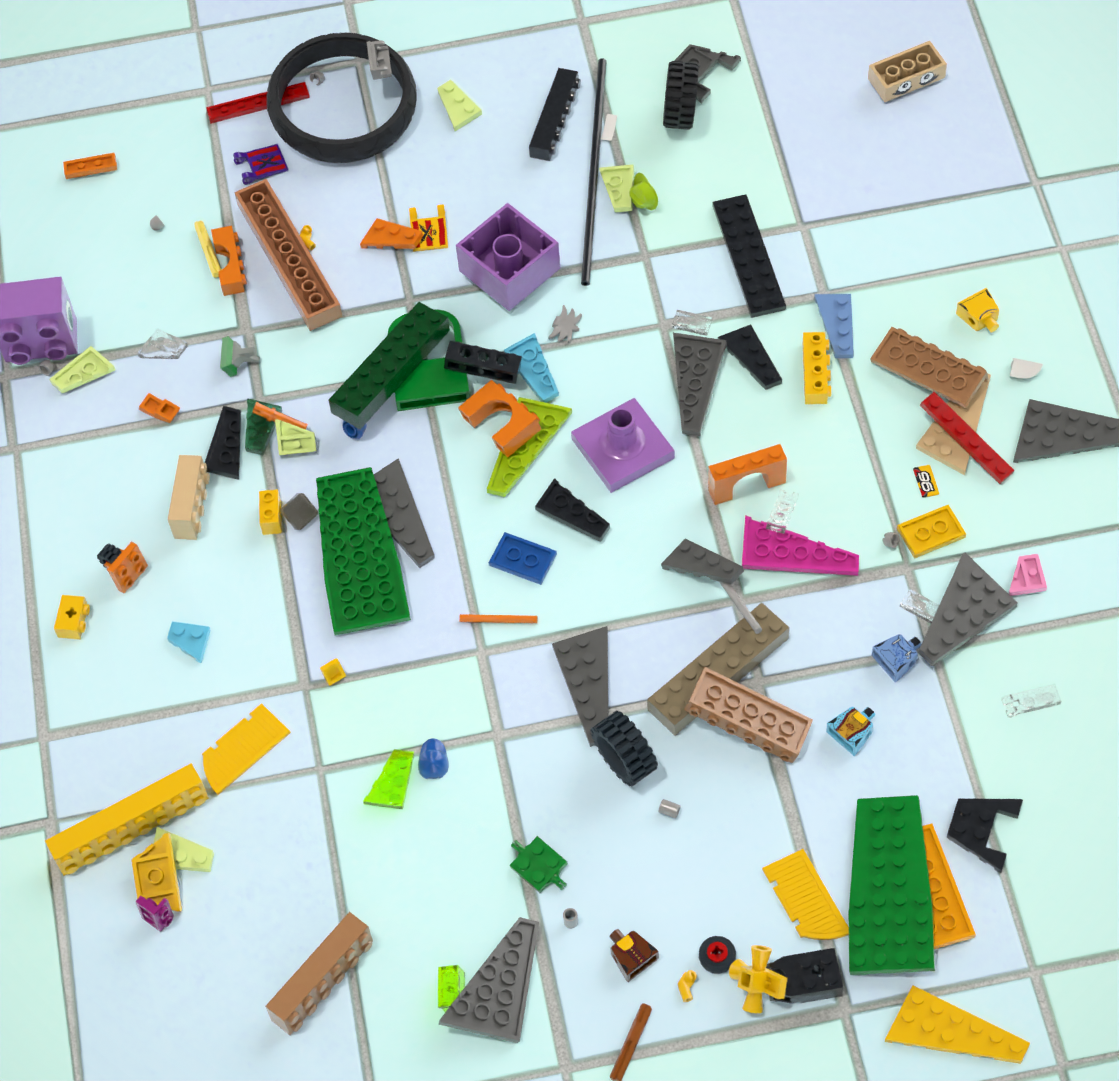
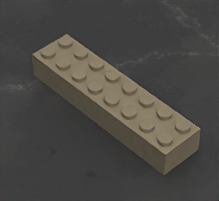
M760 603L750 612L762 628L759 634L754 632L745 618L741 619L647 699L648 711L674 736L697 718L690 715L684 709L704 667L738 683L789 639L790 627L763 603Z

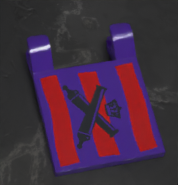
M278 144L248 152H235L233 154L236 165L247 160L252 171L242 173L244 185H248L257 179L288 171Z

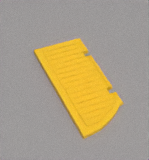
M262 703L249 713L252 717L249 721L243 718L215 742L218 745L215 750L210 746L202 753L206 778L217 795L291 733Z
M804 849L762 868L769 883L776 881L778 884L773 887V890L791 922L798 920L800 923L795 926L800 938L832 940L849 935L847 923Z

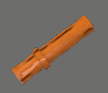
M256 402L252 413L266 418L269 422H275L278 419L306 429L308 425L276 411L274 407L271 409Z

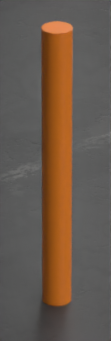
M460 614L459 621L537 623L538 616Z

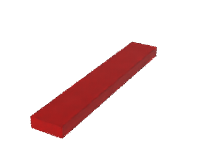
M306 82L287 86L281 105L310 98ZM268 92L206 107L210 124L266 110Z

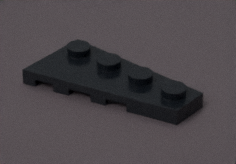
M751 324L718 337V339L726 340L727 351L739 360V364L746 368L750 375L765 390L782 384L780 374Z
M555 478L535 505L536 511L599 542L603 540L610 529V523L593 509L590 510L582 500H578L573 496L571 491L561 486Z

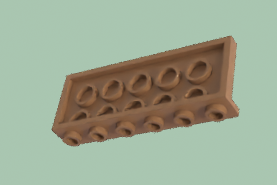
M891 327L870 358L872 363L965 408L983 381L987 382L989 380L987 371L983 367H976L964 358L959 359L950 351L946 350L944 352L933 343H925L920 337L911 336L901 328Z
M704 667L684 709L690 715L699 717L707 721L708 724L717 726L728 734L736 735L745 742L754 744L763 751L772 753L783 761L791 763L799 755L813 722V719L707 667Z

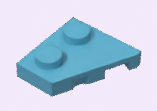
M172 621L167 639L169 643L179 647L185 654L191 655L197 662L202 663L211 630L209 626Z

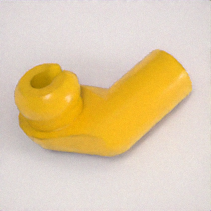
M304 225L300 231V237L307 249L312 251L316 247V244L311 240L312 228L309 225Z
M693 970L685 972L677 984L683 1002L693 1000L690 988L697 978V974Z

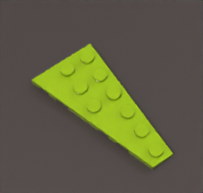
M519 397L517 402L519 404L522 402L530 413L534 412L538 416L541 430L509 457H506L501 451L499 452L487 486V493L505 497L572 414V408Z

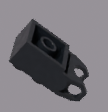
M835 948L782 956L766 966L767 969L787 978L784 999H776L769 995L770 1001L790 1004L797 1002L806 1003L841 997L843 995V983Z

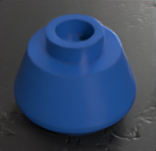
M343 420L342 426L347 436L353 439H360L363 436L367 424L360 430Z

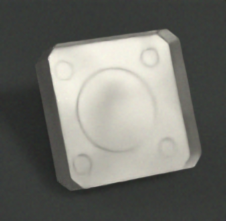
M297 493L280 509L282 515L295 530H302L318 515V510L304 493Z

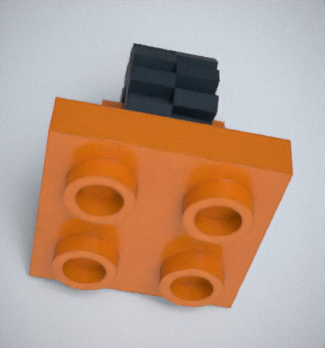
M132 541L124 550L108 543L97 554V559L100 560L99 562L103 564L104 568H107L106 570L109 572L117 589L122 593H125L132 587L135 580L148 567L138 545Z

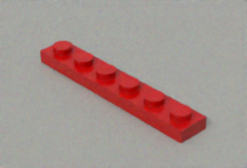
M935 392L921 402L920 406L999 484L1013 474L1015 470Z

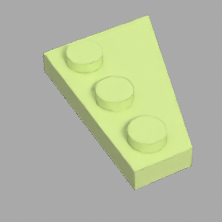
M452 80L437 88L454 131L482 115V110Z
M634 165L600 167L599 170L614 211H632L633 203L629 191L634 186Z
M157 827L154 843L163 834L170 833L175 868L177 870L211 872L214 857L213 850Z

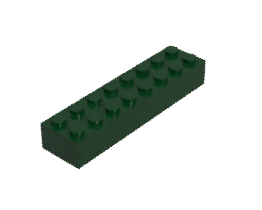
M418 302L328 399L331 413L361 430L450 331L448 317Z

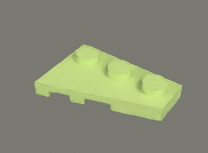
M90 346L49 380L61 393H65L116 369L114 365Z

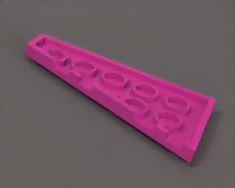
M745 515L742 554L743 569L858 576V554L838 547L826 546L821 541L809 540L804 535L781 527L769 526L767 522H758L752 520V517Z

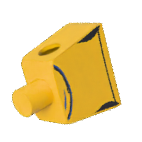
M987 288L957 303L956 314L975 331L987 327L990 332H994L999 328V324L996 322L999 316V308Z

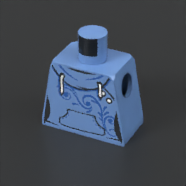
M898 634L874 645L871 656L891 679L897 682L917 662L918 653L916 650L921 647V642L917 637L907 641L901 634Z

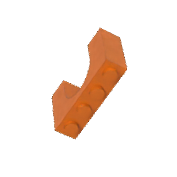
M490 380L458 407L463 419L474 428L492 413L498 411L512 413L510 421L492 436L496 448L506 457L512 455L541 430L538 416L534 412L530 413L522 402L520 404L517 402L512 393H506L505 388L500 383L496 384L493 380Z
M781 444L708 466V491L714 505L733 500L734 485L740 479L750 474L762 473L768 488L786 483L787 457Z

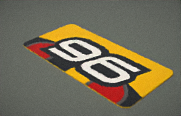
M931 466L914 467L913 471L921 496L925 498L939 495Z

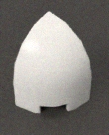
M1012 358L1010 376L1031 378L1041 371L1043 364Z

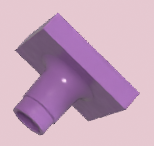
M635 397L571 431L572 441L610 493L675 458V450Z

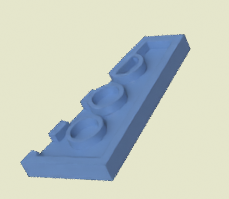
M814 294L834 358H853L851 294Z

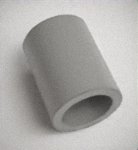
M663 799L658 812L676 819L681 805Z
M567 908L563 912V921L567 928L572 929L578 925L577 911L573 908Z

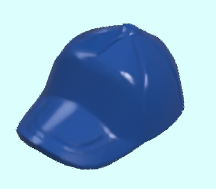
M431 738L422 745L418 760L419 774L425 779L442 778L449 768L446 749L440 740Z

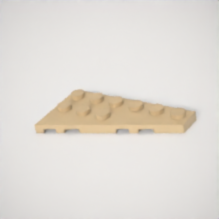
M987 373L989 380L987 382L983 381L966 408L950 400L947 403L975 432L977 431L991 378L989 373ZM934 420L916 444V449L965 475L970 455Z

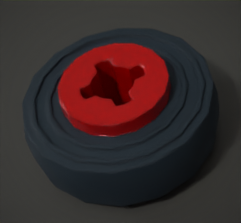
M712 936L701 944L699 960L705 970L714 974L725 973L736 960V950L729 939L723 936Z

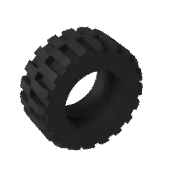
M681 61L669 62L663 113L664 127L685 130L693 128L698 85V64Z

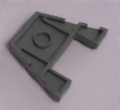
M689 44L674 61L692 62L699 65L696 99L702 104L711 94V89L699 82L717 63L732 71L741 62V56H729L726 52H712L709 48Z

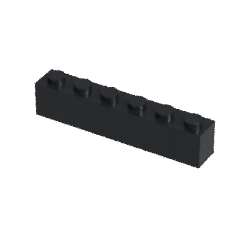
M558 67L529 144V155L531 158L550 161L552 155H555L556 143L560 141L561 130L566 126V116L570 115L571 103L576 99V89H579L581 85L578 71Z

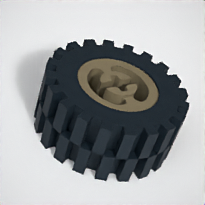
M621 711L613 712L591 728V737L595 740L593 742L598 747V752L604 757L603 760L606 764L608 763L610 769L616 773V776L622 779L623 783L628 786H634L658 768L656 756L652 753L653 750L648 745L647 739L635 727L634 722L630 721L629 717L623 715Z

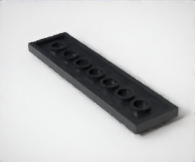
M747 194L713 201L712 207L750 317L754 318L786 310L781 289Z

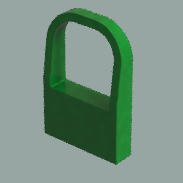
M434 309L448 317L449 326L454 332L455 342H462L460 324L457 318L447 311ZM407 314L398 317L391 323L388 334ZM445 357L423 360L395 391L397 411L465 402L470 398L467 374L444 369Z

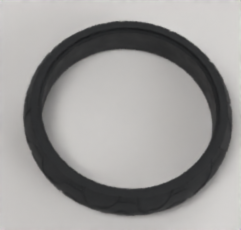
M344 32L317 36L299 44L283 57L269 80L266 104L274 129L290 147L309 158L319 161L349 163L367 159L383 152L402 136L412 121V116L415 112L417 101L416 84L405 60L388 46L391 72L403 91L400 104L392 117L382 126L365 135L349 139H326L302 131L286 117L281 108V101L286 87L304 68L324 59L350 56L369 60L367 42L379 40L367 35Z

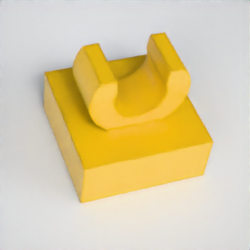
M337 658L320 667L329 686L346 676Z

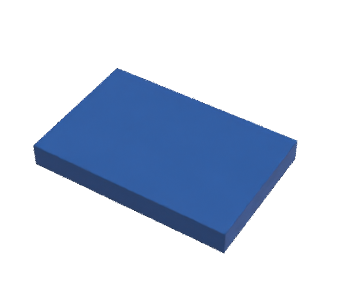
M504 532L488 563L491 567L542 585L557 555V551Z

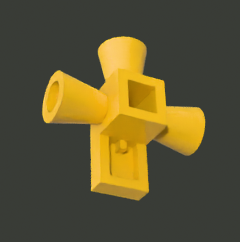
M751 946L752 966H748L743 960L737 959L729 968V976L733 980H738V987L748 992L742 1007L746 1012L763 1013L762 993H766L776 999H784L787 978L766 968L772 949L767 946Z

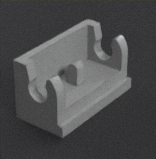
M383 40L367 42L369 65L373 80L392 77L388 46L379 47V45H385Z

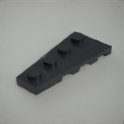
M223 406L204 462L206 463V471L208 473L239 480L241 410Z

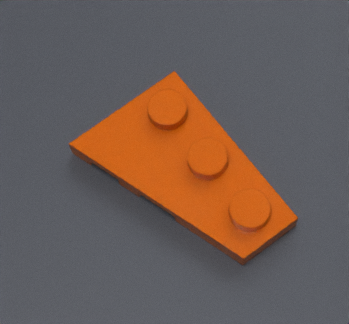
M376 218L361 241L360 246L361 249H367L368 246H376L377 249H383L384 246H393L394 249H415L424 235L420 230Z

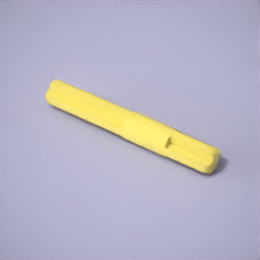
M202 220L196 221L194 227L212 276L217 278L219 277L218 271L221 268L204 222Z

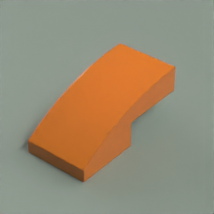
M148 393L139 405V410L156 419L171 423L179 412L180 407L167 399L162 401Z

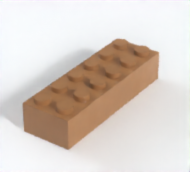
M349 911L265 1006L271 1021L288 1035L297 1032L303 1025L304 1019L315 1012L318 1003L330 995L333 986L339 984L344 979L348 969H352L358 963L362 953L369 951L373 942L369 926Z

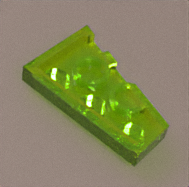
M393 750L379 778L375 780L368 796L366 795L364 798V805L403 810L415 756L414 752Z

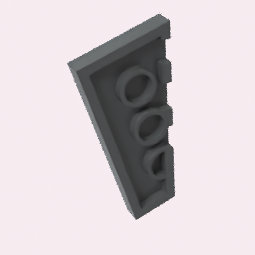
M686 538L661 563L664 570L674 569L682 574L685 572L693 573L696 577L706 576L710 580L733 584L744 572L743 566Z

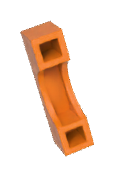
M232 225L211 229L216 254L224 255L230 259L227 266L218 271L223 295L227 296L245 292L244 285L247 282L245 274L241 273L244 270L243 261L239 260V257L242 256L240 246H236V243L239 242L237 232L233 231Z

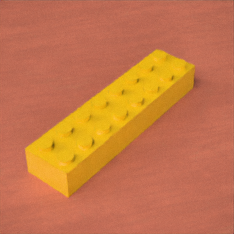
M192 763L52 836L45 840V843L63 876L73 874L78 868L93 863L102 855L110 854L117 847L129 844L134 838L149 833L151 829L159 825L166 824L175 816L185 814L190 808L202 805L209 797Z

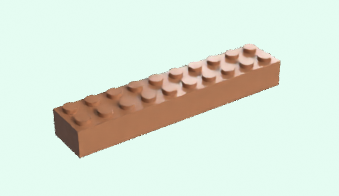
M264 179L234 192L239 209L309 331L343 317L340 303L268 180Z

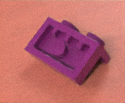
M142 896L135 901L141 918L161 932L164 927L166 928L171 924L174 915L166 898H163L158 905L152 899H145Z

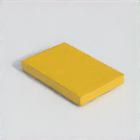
M949 504L897 525V530L914 559L966 538V532Z

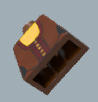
M616 929L609 936L615 943L610 948L611 956L627 982H630L659 959V951L635 931H631L624 936L619 929Z

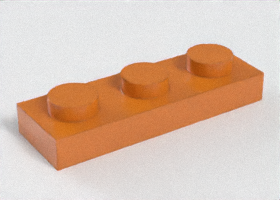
M115 152L63 162L66 179L118 170Z

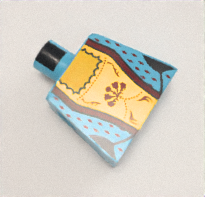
M850 707L827 723L826 732L855 756L873 732V723L870 720L875 716V713L869 707H866L862 712H859L855 707Z

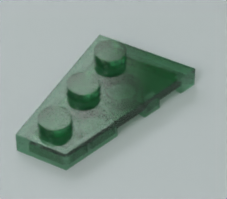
M247 398L246 452L264 455L276 424L252 413L256 402L271 409L274 407L280 413L283 411L282 406Z

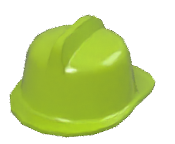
M637 173L634 177V186L629 191L632 203L637 208L654 210L658 206L657 193L644 174Z

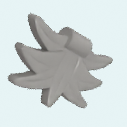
M563 305L560 316H556L552 324L554 330L548 339H553L559 335L558 342L563 341L567 337L569 344L572 339V331L579 332V327L576 325L582 318V314L580 313L575 317V311L572 308L567 315V309Z

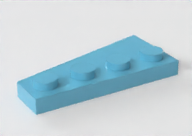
M535 333L504 349L505 353H514L522 356L519 374L541 402L547 403L559 396L558 389L549 371L546 359H544Z

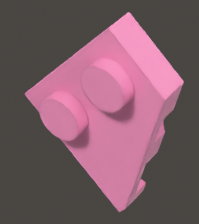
M1039 555L1019 556L1009 595L1015 596L1046 591L1047 585Z

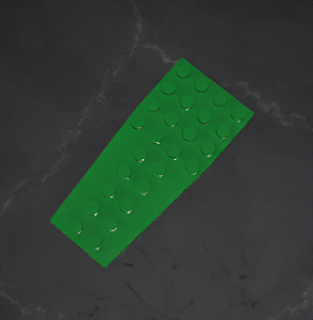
M368 467L316 478L324 581L334 635L411 620L401 566L372 468Z
M918 795L857 799L848 911L850 975L935 971L934 915Z

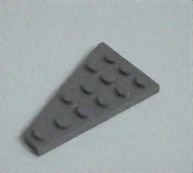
M1029 399L1013 463L1029 459L1034 461L1040 458L1059 457L1061 454L1071 452L1077 454L1082 451L1101 450L1102 447L1113 445L1114 447H1119V419Z
M966 552L963 553L918 653L931 666L935 665L1016 608L1018 602Z
M522 917L517 919L440 1018L438 1025L513 1043L520 1042L538 934V921Z

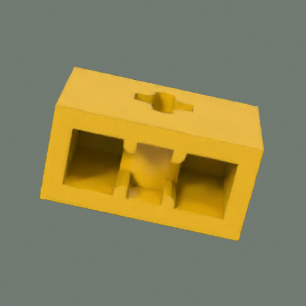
M278 489L259 491V524L263 535L282 533L281 499Z
M62 595L54 625L58 638L81 639V635L86 629L85 618L90 612V605L87 604L84 596Z

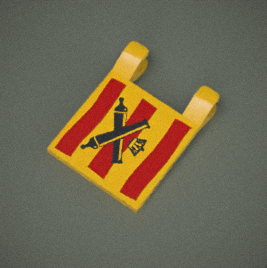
M444 204L437 205L438 217L417 219L416 208H409L411 228L422 231L424 235L417 247L413 249V252L448 248Z

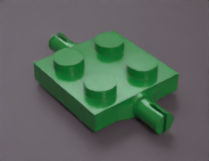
M537 836L525 847L517 840L514 843L512 842L511 847L519 854L509 866L536 891L541 893L552 883L559 887L560 890L567 886V883L559 877L561 871L568 864L567 861Z

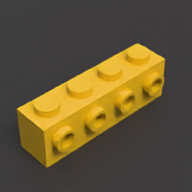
M803 332L805 404H827L828 397H831V385L828 386L827 382L831 381V371L827 370V366H830V355H826V350H829V339L825 338V332Z

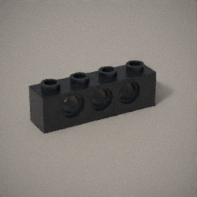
M449 341L444 369L516 384L522 356L501 352L496 349L482 348L477 345L473 346L462 342Z

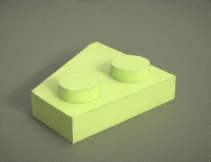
M278 419L275 420L279 455L317 451L314 432Z

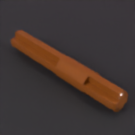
M642 1003L639 1007L610 1074L612 1081H622L651 1014L652 1008L648 1004Z

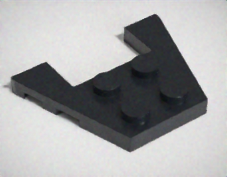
M958 798L946 838L967 852H972L979 857V860L985 864L987 862L994 867V870L1002 873L1007 853L987 848V842L996 813L1018 819L1023 799Z

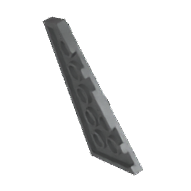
M673 332L682 434L701 436L727 342L721 339Z
M398 458L376 472L374 478L393 539L413 562L421 568L433 560L435 556Z
M608 626L552 643V648L590 747L595 746L593 742L595 740L591 737V728L609 716Z

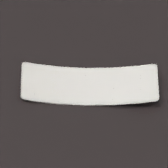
M607 114L601 140L612 141L617 115Z

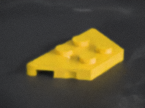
M165 833L158 841L145 848V851L131 859L137 899L140 896L145 899L150 898L158 905L163 898H166L169 901L171 910L181 912L182 906L170 833Z

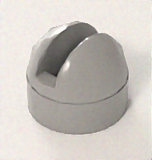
M320 71L310 74L311 82H313L314 78L319 79L316 85H320L325 80L324 74Z
M157 215L150 220L149 224L153 230L158 231L165 227Z
M44 360L38 366L39 370L46 376H49L55 369V364H52L51 360Z
M885 533V538L882 539L883 544L887 547H897L899 543L898 533Z

